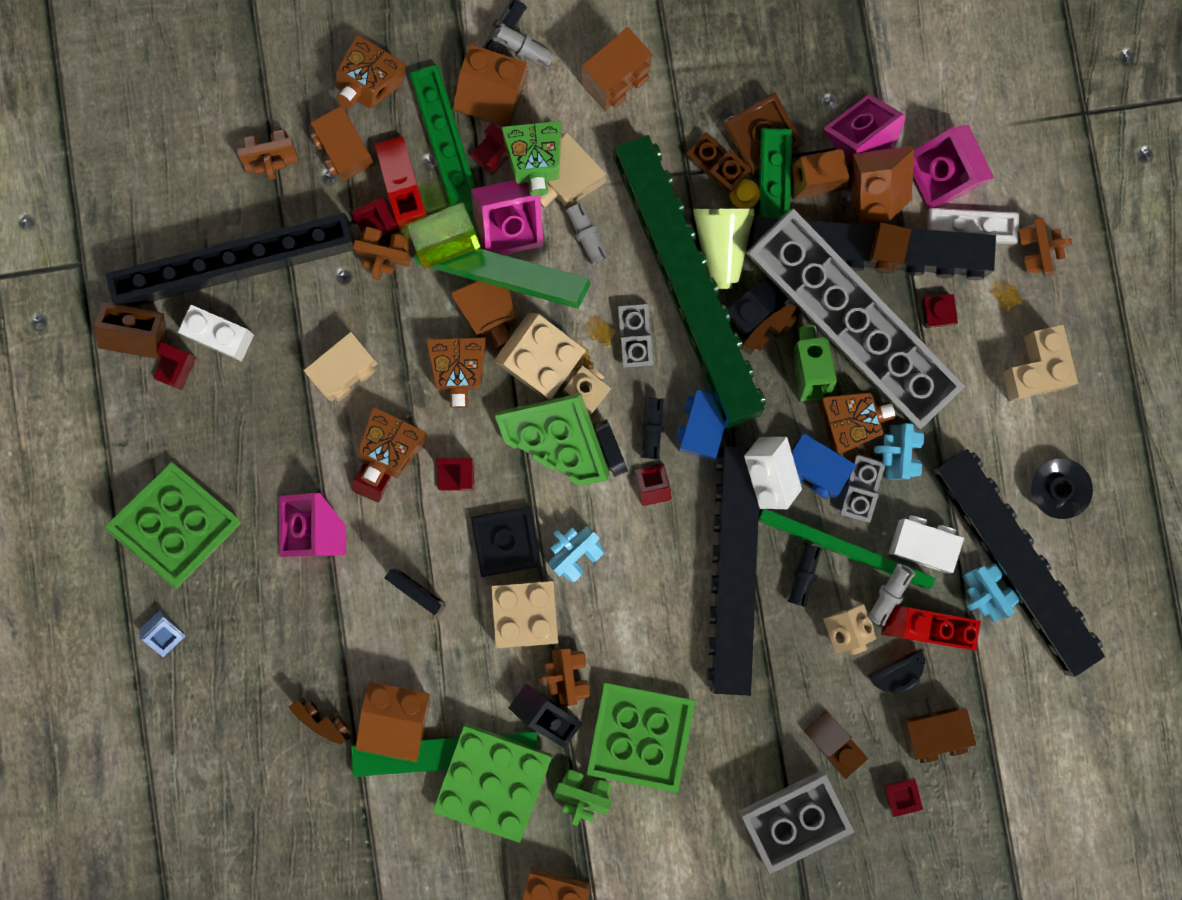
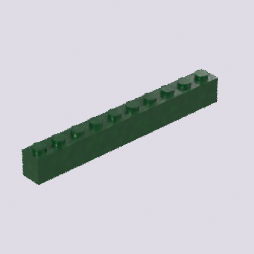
M649 135L615 146L614 162L725 428L728 429L760 417L765 410V397L761 389H756L753 383L754 372L748 360L744 361L740 352L742 350L741 340L736 332L732 333L729 326L730 315L725 305L721 306L718 300L719 290L717 283L713 277L709 278L705 269L707 268L706 257L702 250H697L694 243L696 240L694 229L690 223L686 224L683 203L679 196L675 197L671 188L673 187L672 177L669 171H664L661 165L662 155L659 146L656 143H652Z

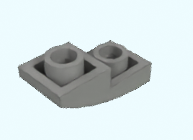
M648 303L618 306L623 368L653 365Z
M855 453L853 463L856 467L848 478L840 515L870 523L878 499V488L885 466L882 465V460Z

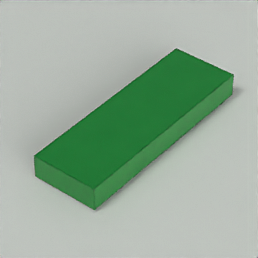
M761 129L759 217L782 218L790 210L792 129Z

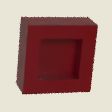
M954 294L930 296L922 299L926 329L958 324Z
M910 778L883 785L892 817L923 810L916 779Z

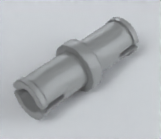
M503 23L500 24L494 34L493 41L515 51L517 57L522 58L524 56L544 69L549 66L553 59L554 52L552 50L550 51L532 41V37L528 34L523 36Z
M583 202L568 208L566 213L577 232L575 237L578 242L582 243L591 261V265L607 259L609 256L606 254L597 235L599 230L597 226L592 225Z
M897 564L887 584L881 586L879 590L880 596L872 610L868 613V618L871 621L885 626L896 604H901L904 598L902 594L912 577L915 576V572L905 565Z

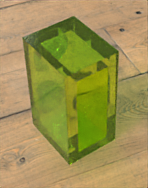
M463 202L406 224L424 269L481 247Z

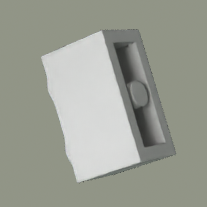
M190 305L178 333L192 341L241 362L254 336L248 329L193 305Z
M759 437L744 455L760 509H788L802 490L788 438Z
M912 515L909 516V519H900L898 521L889 555L943 573L954 572L964 540L963 537L955 535L957 530L943 525H938V529L927 526V520Z

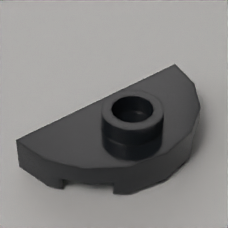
M919 648L868 674L866 677L873 686L884 692L898 694L909 691L919 683L925 664L923 650Z

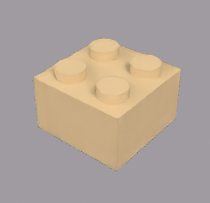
M528 312L494 362L539 396L551 400L586 350L540 314Z
M554 581L491 586L496 648L559 643Z

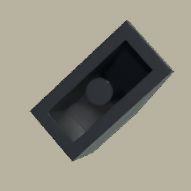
M767 277L728 309L730 315L729 324L744 339L785 303L788 298Z
M527 683L508 707L528 727L563 748L567 746L583 724L557 703Z

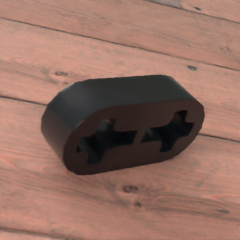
M607 418L592 424L613 477L628 472Z

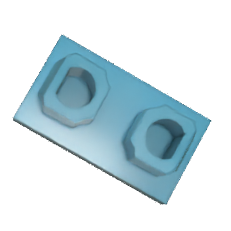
M914 424L889 425V435H884V446H875L874 453L883 454L882 465L886 466L885 479L906 480L910 479V477L921 475L922 463L920 460L912 459V448L922 447L924 444V433L915 430Z
M587 525L579 533L571 528L564 536L556 530L553 534L558 541L550 548L556 555L547 564L559 577L563 575L571 582H575L584 572L576 561L585 554L592 562H595L605 551L598 542L600 538Z
M994 563L986 567L976 568L962 576L970 587L967 592L972 600L966 604L969 611L978 608L983 617L988 615L992 622L1008 618L1015 613L1013 607L1018 603L1019 597L1011 588H1006L1002 591L999 589L995 582L1002 578V572L997 564Z

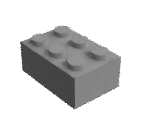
M821 770L738 811L769 874L854 833L827 775Z

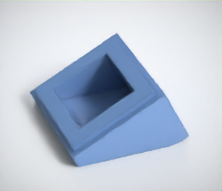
M159 610L139 630L141 640L162 657L169 653L185 637L180 628L162 610Z

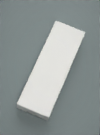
M929 208L927 230L996 235V243L1017 244L1019 242L1020 213Z

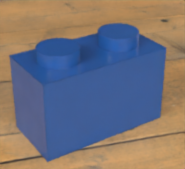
M697 390L694 397L688 396L684 413L689 414L686 426L680 424L675 442L681 443L679 451L714 461L717 457L725 426L711 393Z
M804 433L798 437L791 449L800 483L802 480L813 486L811 491L824 499H827L828 496L831 498L838 497L856 467L854 463Z

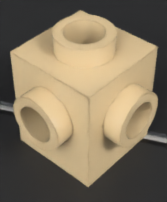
M582 366L578 372L572 369L563 382L566 387L562 393L565 396L581 393L588 414L591 415L610 392L611 388L602 382L604 376L593 367L586 369ZM580 386H586L589 392H582Z
M864 604L839 611L823 619L828 631L829 640L833 644L836 654L848 651L849 655L861 653L867 650L866 644L877 639L873 623L868 618Z

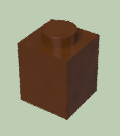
M881 222L875 229L868 264L874 265L875 270L884 273H893L894 270L898 271L904 265L911 229Z

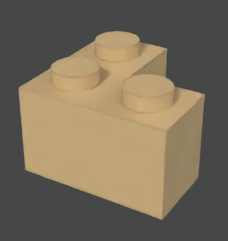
M1064 325L1037 330L1026 335L1024 341L1030 364L1012 367L1002 372L1009 401L1067 389L1079 384Z

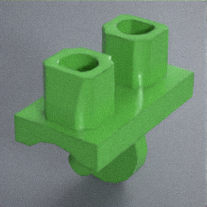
M568 770L562 783H558L553 798L577 805L573 806L565 803L562 811L573 815L571 824L578 826L580 818L592 822L594 812L606 815L612 803V800L609 799L611 784L595 779L591 793L580 790L584 775Z

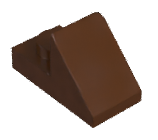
M827 711L803 730L844 779H847L868 760L867 756L851 739L850 734Z

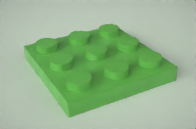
M171 462L105 526V529L171 587L177 590L241 524V520Z
M604 682L587 775L678 793L695 700Z
M464 723L434 805L433 813L520 843L552 759V754Z

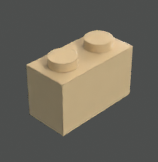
M350 332L303 371L326 399L332 402L335 399L340 401L352 391L350 386L358 380L363 382L375 372L374 367L378 363L353 333Z

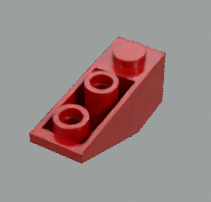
M401 136L375 144L387 193L399 229L402 230L429 222L404 137Z
M895 606L885 626H882L881 635L976 651L981 621Z

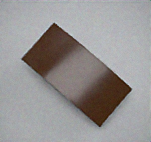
M707 132L685 154V157L730 193L751 172V169L731 150L727 152Z
M790 304L765 319L745 341L742 350L749 355L752 354L755 348L761 351L770 338L766 331L776 337L782 330L787 333L797 319L792 315L797 307Z
M303 697L288 707L303 724L318 735L341 745L350 739V736L347 734L350 729L340 716L335 718L333 714H330L321 721L318 717L321 712L312 700L306 701Z

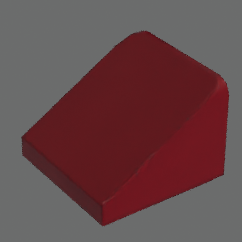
M363 463L354 478L352 491L379 503L392 476L384 473L378 486L370 485L361 479L368 466Z
M664 464L635 470L643 506L666 502L672 499Z

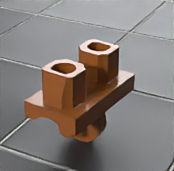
M284 129L273 131L271 142L261 144L259 137L256 136L243 138L242 148L237 149L238 157L243 163L246 174L267 172L270 180L277 179L276 170L284 169L289 164L299 163L298 154L292 139L288 137Z
M1044 217L1034 219L1035 224L1019 229L1022 247L1037 243L1040 246V254L1024 257L1027 274L1045 272V277L1055 275L1050 251L1055 250L1057 260L1065 259L1064 248L1072 245V239L1062 238L1061 230L1054 229L1051 230L1053 241L1048 242Z
M365 227L360 241H354L353 250H356V254L359 256L376 259L375 261L365 259L363 268L373 270V279L380 280L383 272L393 275L395 266L385 264V262L406 267L410 266L411 257L408 253L409 238L407 236L392 234L390 246L387 248L379 246L382 236L381 231Z
M570 648L552 650L553 663L545 664L546 676L538 677V684L547 683L548 694H557L558 705H577V700L590 696L588 681H574L573 674L574 669L586 667L585 652L571 651Z

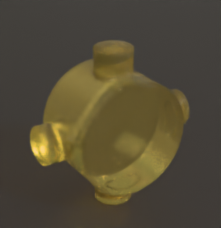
M1010 285L1009 289L1002 293L998 292L996 298H999L1000 304L1004 307V311L1009 312L1010 308L1023 303V299L1020 298L1019 292L1015 290V286Z
M603 321L598 322L595 334H592L591 338L608 347L610 346L613 334L617 333V329L611 328L609 325L604 324Z
M584 348L586 351L574 366L577 372L582 366L586 369L594 366L588 355L589 350Z

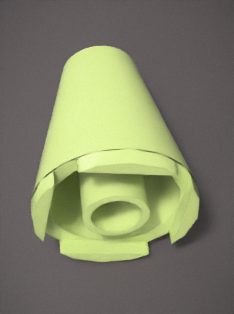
M694 209V219L700 247L707 261V268H705L709 278L713 277L715 279L718 289H732V283L739 282L754 219V209Z

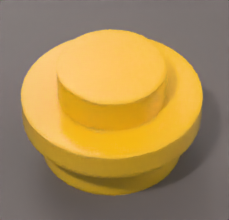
M743 179L730 193L732 204L739 209L754 207L760 197L758 186L748 179Z

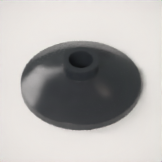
M1060 458L1046 462L1036 471L1031 484V493L1036 506L1044 514L1055 519H1070L1080 515L1090 504L1093 495V484L1089 473L1082 465L1070 459ZM1056 484H1060L1063 487L1061 495H1057L1054 491Z

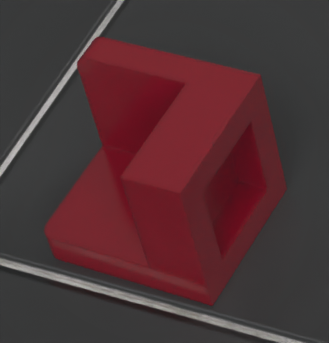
M491 122L484 130L485 139L471 153V157L493 176L508 159V155L504 145L503 131Z
M384 197L351 212L361 233H363L365 227L377 229L382 232L381 239L400 230Z
M161 342L156 353L161 355L162 358L154 374V379L182 391L196 357Z
M436 458L438 490L474 491V459Z

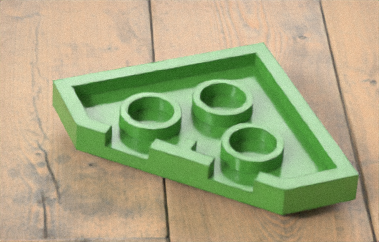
M581 393L498 411L495 415L505 444L514 449L518 447L531 454V459L552 471L555 468L570 477L569 481L582 486L608 480L610 474Z

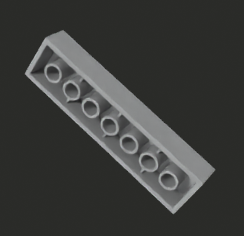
M795 209L789 210L746 252L749 258L911 424H914V427L921 430L966 387Z

